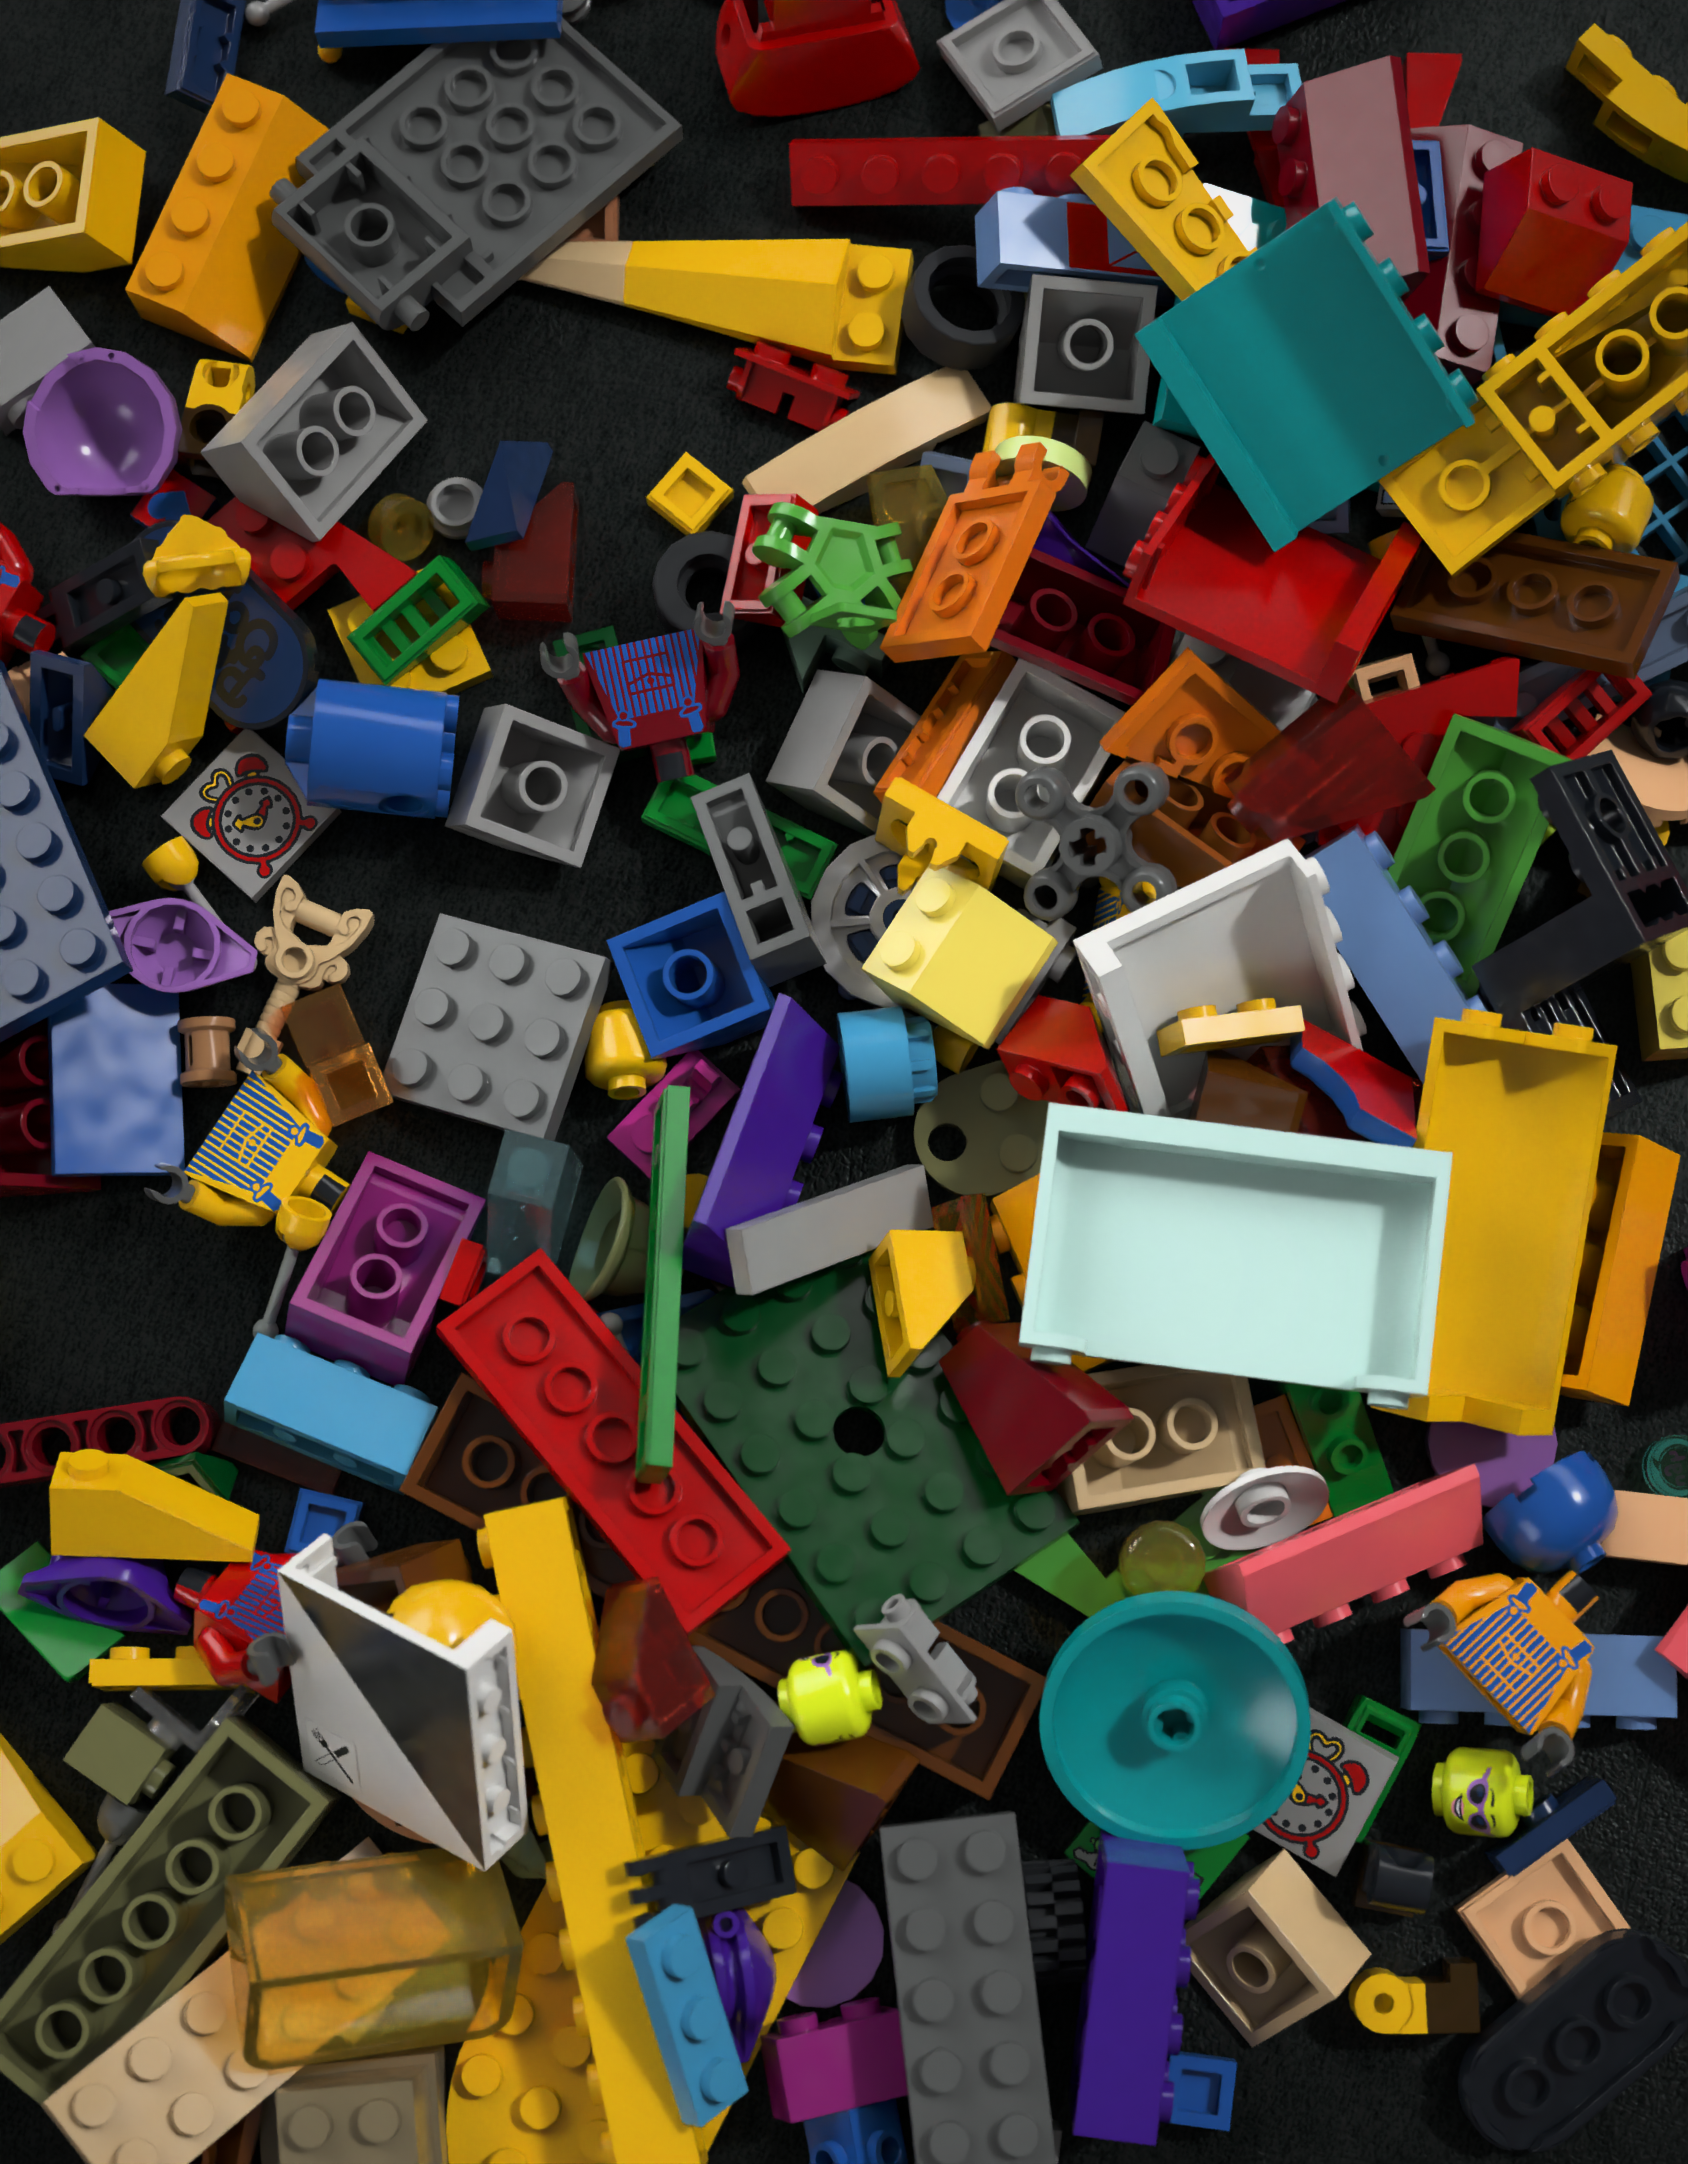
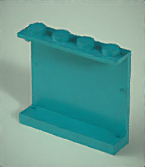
M1337 196L1134 334L1274 552L1295 540L1300 530L1463 425L1468 428L1474 424L1475 416L1470 407L1479 402L1474 390L1461 370L1458 368L1448 374L1435 354L1436 351L1445 345L1426 314L1422 313L1413 319L1400 297L1410 291L1390 257L1378 263L1365 241L1375 234L1357 204L1353 201L1343 207Z

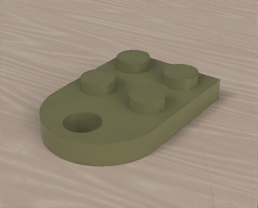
M1002 1060L960 1072V1074L951 1075L938 1083L937 1096L931 1102L921 1103L914 1125V1147L919 1163L924 1165L925 1173L936 1185L955 1196L968 1199L978 1195V1199L996 1197L1040 1173L1049 1101H1033L1018 1094L1009 1081V1074ZM941 1127L955 1128L965 1139L966 1148L963 1154L952 1161L939 1160L931 1153L928 1146L931 1134Z

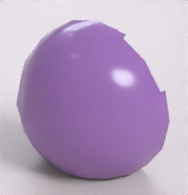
M93 347L67 354L68 357L46 373L32 400H27L23 436L30 465L47 490L54 495L103 497L153 494L162 487L178 461V447L182 426L174 396L156 371L126 352Z

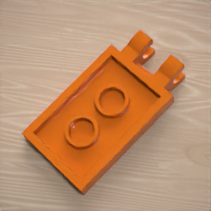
M1041 442L1021 445L1014 464V474L998 477L997 480L996 469L1000 464L1001 457L994 450L975 454L969 470V482L963 493L951 494L897 608V621L890 624L879 647L893 662L899 663L987 651L1056 498L1055 493L1063 488L1070 474L1063 466L1046 468L1042 471V461L1046 456L1047 449Z

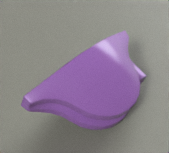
M162 898L109 911L134 970L129 974L151 989L169 993L190 992L254 971L258 951L213 914L194 902L178 898Z

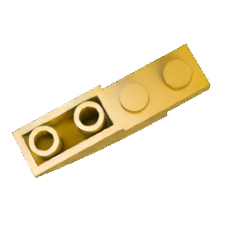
M1594 23L1577 40L1565 66L1570 73L1603 101L1593 124L1618 145L1645 163L1688 183V102L1684 104L1678 99L1675 89L1666 79L1658 75H1652L1633 58L1629 47L1620 38L1614 35H1607Z

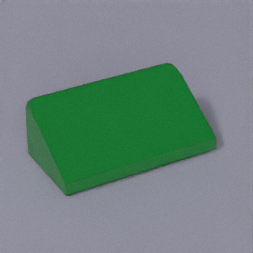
M37 1541L0 1570V1610L66 1682H76L89 1671L90 1659H102L110 1651V1648L115 1647L126 1635L121 1630L108 1629L72 1619L17 1594L24 1575L50 1564L51 1553L40 1541Z

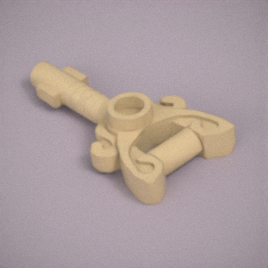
M286 874L282 876L276 890L273 908L274 927H263L256 933L254 939L257 950L264 956H267L265 958V965L268 971L278 978L267 1001V1005H265L263 1013H261L256 1024V1028L264 1030L274 1039L278 1047V1054L284 1044L277 1041V1038L281 1033L284 1022L288 1018V1014L295 1003L301 989L308 991L320 990L325 985V981L336 986L345 983L350 976V966L343 958L356 950L374 926V914L368 909H353L344 912L342 915L309 901L301 886ZM296 923H300L332 937V940L328 945L324 946L306 945L294 934V927ZM246 1027L237 1048L248 1058H254L259 1056L264 1050V1040L250 1028ZM240 1061L236 1067V1070L248 1076L252 1071ZM254 1071L259 1075L262 1073V1071Z

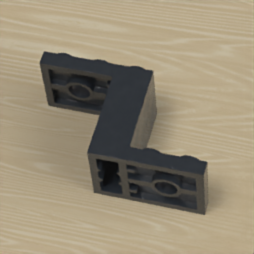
M1608 750L1550 766L1530 778L1538 794V806L1541 813L1550 824L1556 827L1569 851V862L1573 872L1579 880L1587 884L1593 896L1471 966L1480 982V993L1484 1001L1496 1013L1503 1014L1501 1023L1504 1028L1552 1035L1554 1022L1594 1028L1592 1042L1612 1045L1583 988L1688 930V889L1613 751ZM1617 1053L1605 1120L1643 1102Z

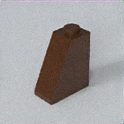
M773 1700L775 1704L779 1707V1702ZM794 1732L791 1734L762 1811L780 1825H786L789 1832L814 1849L841 1872H844L878 1829V1826L883 1821L920 1760L908 1751L866 1735L856 1739L813 1746L803 1742L798 1733Z

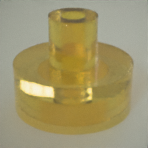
M391 494L379 501L372 510L368 522V534L371 543L396 559L407 561L419 556L429 545L433 536L434 520L431 511L424 503L405 494Z

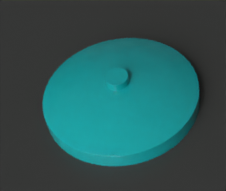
M1161 1591L1136 1595L1115 1602L1089 1617L1067 1638L1054 1657L1044 1683L1040 1708V1737L1046 1763L1060 1790L1071 1804L1095 1825L1119 1838L1182 1846L1183 1850H1192L1216 1846L1234 1840L1261 1825L1280 1808L1295 1788L1303 1772L1310 1746L1311 1719L1308 1694L1299 1667L1290 1651L1269 1627L1247 1611L1222 1599L1186 1591Z

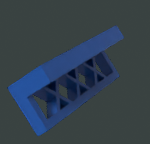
M318 0L315 34L320 48L561 38L563 0Z

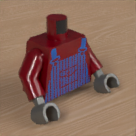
M730 601L724 602L722 621L717 622L708 619L703 612L704 604L700 602L696 609L694 629L582 653L584 663L579 662L577 638L572 633H563L564 644L569 653L562 657H555L547 651L546 644L542 642L540 644L542 669L546 674L557 678L573 710L604 742L617 744L621 751H633L650 747L658 783L693 776L694 770L687 738L714 733L715 722L726 715L740 677L735 640L732 634L735 607Z

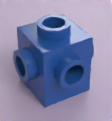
M896 2098L803 2120L810 2154V2164H908Z

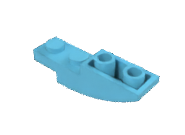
M1244 49L1216 50L1176 55L1109 71L1052 94L1050 105L1056 136L1112 135L1152 97L1159 104L1181 138H1183L1184 133L1272 130L1277 111L1280 107L1287 104L1302 85L1297 63L1248 65Z

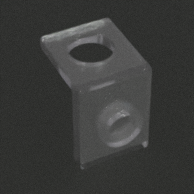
M244 1684L239 1685L201 1732L149 1689L138 1686L130 1695V1698L153 1716L152 1720L147 1724V1728L159 1739L176 1751L185 1743L195 1753H198L226 1717L244 1715L260 1694Z

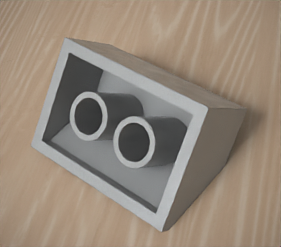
M351 322L311 334L200 453L240 502L309 541L317 542L325 536L428 420L357 326Z

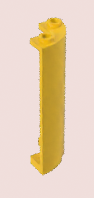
M1463 1008L1461 1021L1434 1018L1416 1127L1417 1140L1413 1148L1453 1153L1428 1395L1422 1398H1409L1408 1409H1391L1370 1406V1408L1425 1422L1462 1421L1518 1436L1553 1435L1618 1046L1592 1042L1594 1028L1554 1022L1552 1035L1502 1028L1503 1014Z

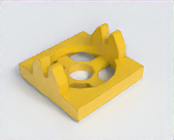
M895 777L884 794L875 841L903 856L897 867L898 894L904 896L920 880L929 864V868L933 871L945 868L979 884L989 892L992 891L1009 843L1007 837L901 777ZM900 820L903 821V822H905V823L908 824V825L905 826L904 824L900 823ZM960 855H963L964 857H966V858L970 859L971 861L975 862V863L977 864V866L974 865V864H972V863H970L969 861H967V860L961 858Z

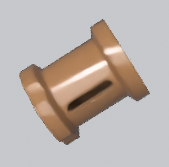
M200 1016L178 1020V1032L184 1034L186 1071L180 1074V1084L183 1087L189 1088L225 1087L237 1084V1074L231 1070L229 1033L236 1029L235 1019L222 1016Z

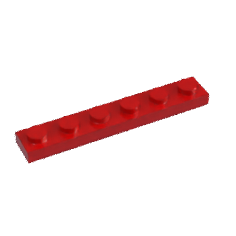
M1111 135L793 139L789 143L792 206L986 204L997 191L1010 187L1028 188L1033 191L1034 195L1060 197L1066 194L1087 195L1071 178L1070 174Z

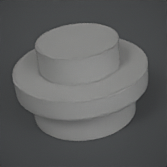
M462 477L449 478L437 484L430 492L426 504L427 516L432 527L446 538L455 540L466 539L483 489L474 481Z

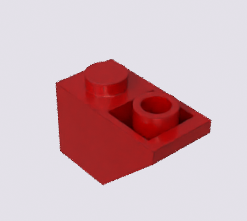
M1038 995L997 1048L1009 1074V1081L1018 1094L1033 1101L1045 1100L1058 1104L1127 1112V1105L1110 1050L1090 1006Z

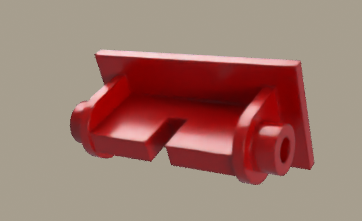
M757 341L754 349L749 347L735 349L734 355L747 359L744 369L734 366L727 382V389L736 392L737 400L745 401L775 414L780 409L785 393L795 396L787 419L817 431H821L848 416L850 411L841 408L843 398L847 400L859 398L861 393L846 386L849 378L848 375L814 363L811 372L789 364L792 353L762 341Z

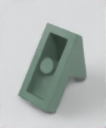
M804 596L802 597V602L805 606L814 602ZM810 625L799 634L788 638L781 629L802 693H805L826 652L833 655L831 660L835 665L855 675L865 676L866 672L882 678L891 661L879 648L885 636L879 632L875 642L866 650H861L853 646L845 638L841 630Z

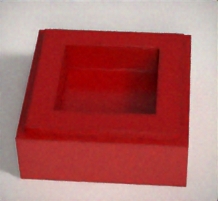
M465 1238L461 1239L440 1294V1300L448 1305L460 1308L478 1294L492 1257L490 1251L484 1245Z

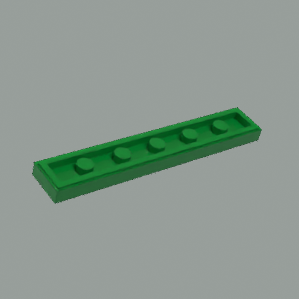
M668 1085L663 1090L654 1109L635 1478H638L640 1483L661 1484L673 1466L690 1087Z

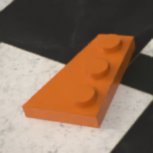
M1189 647L1182 652L1099 741L1106 752L1124 759L1128 756L1141 762L1154 763L1169 776L1175 778L1178 776L1210 787L1214 793L1281 817L1325 772L1314 758Z

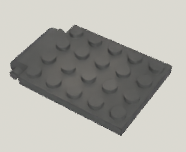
M563 18L561 38L434 43L296 157L297 171L307 182L297 189L288 179L282 178L272 186L270 197L278 204L273 209L272 224L383 330H394L404 324L412 331L421 329L429 319V312L424 307L432 300L463 327L683 140L682 125Z

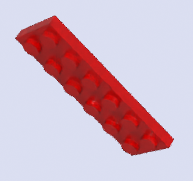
M539 1248L436 1325L437 1335L685 1638H688L771 1571L791 1552L792 1549L676 1410L673 1466L661 1484L638 1482V1478H635L641 1367L542 1248Z

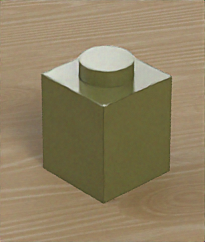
M111 1702L100 1705L63 1758V1761L125 1805L140 1802L145 1795L153 1800L163 1790L176 1770V1766L169 1761L179 1746L118 1702Z

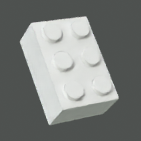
M1018 659L937 796L943 802L1007 837L1009 843L998 874L999 876L1024 889L1029 878L1039 870L1050 867L1059 853L1060 836L1054 827L1045 821L1028 818L1017 807L1015 791L1019 780L1033 769L1043 766L1053 767L1066 776L1069 780L1071 793L1078 802L1086 806L1115 756L1106 752L1099 741L1121 719L1125 712L1056 673L1023 659ZM1037 785V793L1040 799L1044 802H1049V793L1042 785Z

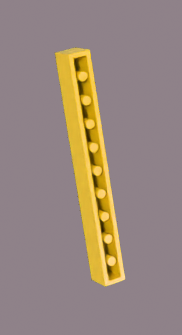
M568 1495L490 1512L483 1515L486 1528L477 1530L478 1549L484 1568L494 1567L499 1594L492 1596L505 1606L515 1625L518 1643L515 1665L518 1701L521 1700L526 1727L521 1728L523 1763L526 1769L535 1767L540 1794H535L531 1797L533 1818L538 1834L540 1836L549 1834L554 1861L545 1863L548 1891L553 1903L562 1901L568 1928L559 1930V1943L563 1963L566 1970L576 1969L581 1995L573 1997L576 2028L580 2038L590 2036L595 2063L587 2065L589 2092L593 2105L599 2106L604 2104L609 2131L601 2133V2149L604 2164H707L708 2155L702 2127L682 2122L625 1940L626 1936L634 1932L633 1917L656 1910L654 1901L630 1904L628 1890L651 1884L649 1873L640 1877H627L625 1874L624 1862L644 1857L645 1851L572 1499Z

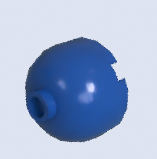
M1579 1451L1561 1459L1530 1478L1533 1483L1532 1486L1527 1488L1517 1498L1512 1492L1508 1494L1482 1520V1525L1491 1539L1513 1564L1528 1572L1540 1574L1553 1573L1567 1567L1579 1575L1606 1556L1607 1553L1600 1544L1614 1530L1618 1509L1614 1489L1604 1470L1590 1452Z

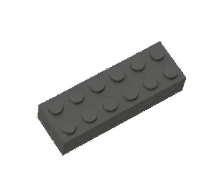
M1002 1811L879 1825L878 1831L915 2164H1056L1015 1812Z

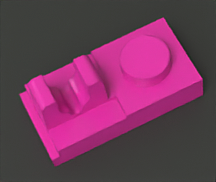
M699 1050L688 1052L607 1136L608 1141L650 1180L654 1109L663 1090L668 1085L690 1087L688 1147L741 1092V1089Z

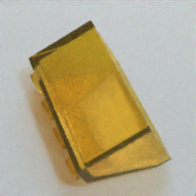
M443 1848L226 1875L224 1905L238 2034L244 2060L250 2066L261 2070H275L481 2039L498 2032L511 2019L524 1942L499 1860L484 1872Z

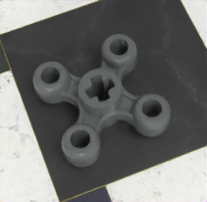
M1150 762L1131 764L1119 773L1114 782V791L1109 802L1097 808L1088 807L1078 802L1071 793L1069 780L1062 772L1053 767L1043 766L1033 769L1019 780L1015 791L1017 807L1028 818L1045 821L1053 826L1060 836L1059 851L1061 855L1056 864L1039 870L1029 878L1024 887L1023 899L1025 906L1033 916L1047 921L1062 918L1077 903L1079 888L1083 881L1093 876L1106 877L1113 881L1120 889L1123 903L1130 912H1134L1177 891L1175 877L1168 868L1161 864L1145 861L1137 855L1132 847L1133 834L1131 829L1135 821L1141 816L1154 813L1164 805L1169 796L1170 784L1162 768ZM1135 780H1140L1146 784L1149 791L1148 798H1143L1136 792ZM1037 785H1042L1049 793V802H1044L1040 799L1037 793ZM1095 830V839L1104 838L1107 848L1097 854V845L1089 846L1087 844L1086 835ZM1143 881L1150 883L1155 888L1156 899L1150 898L1144 893L1142 888ZM1045 885L1052 887L1056 891L1057 902L1048 898L1045 892Z

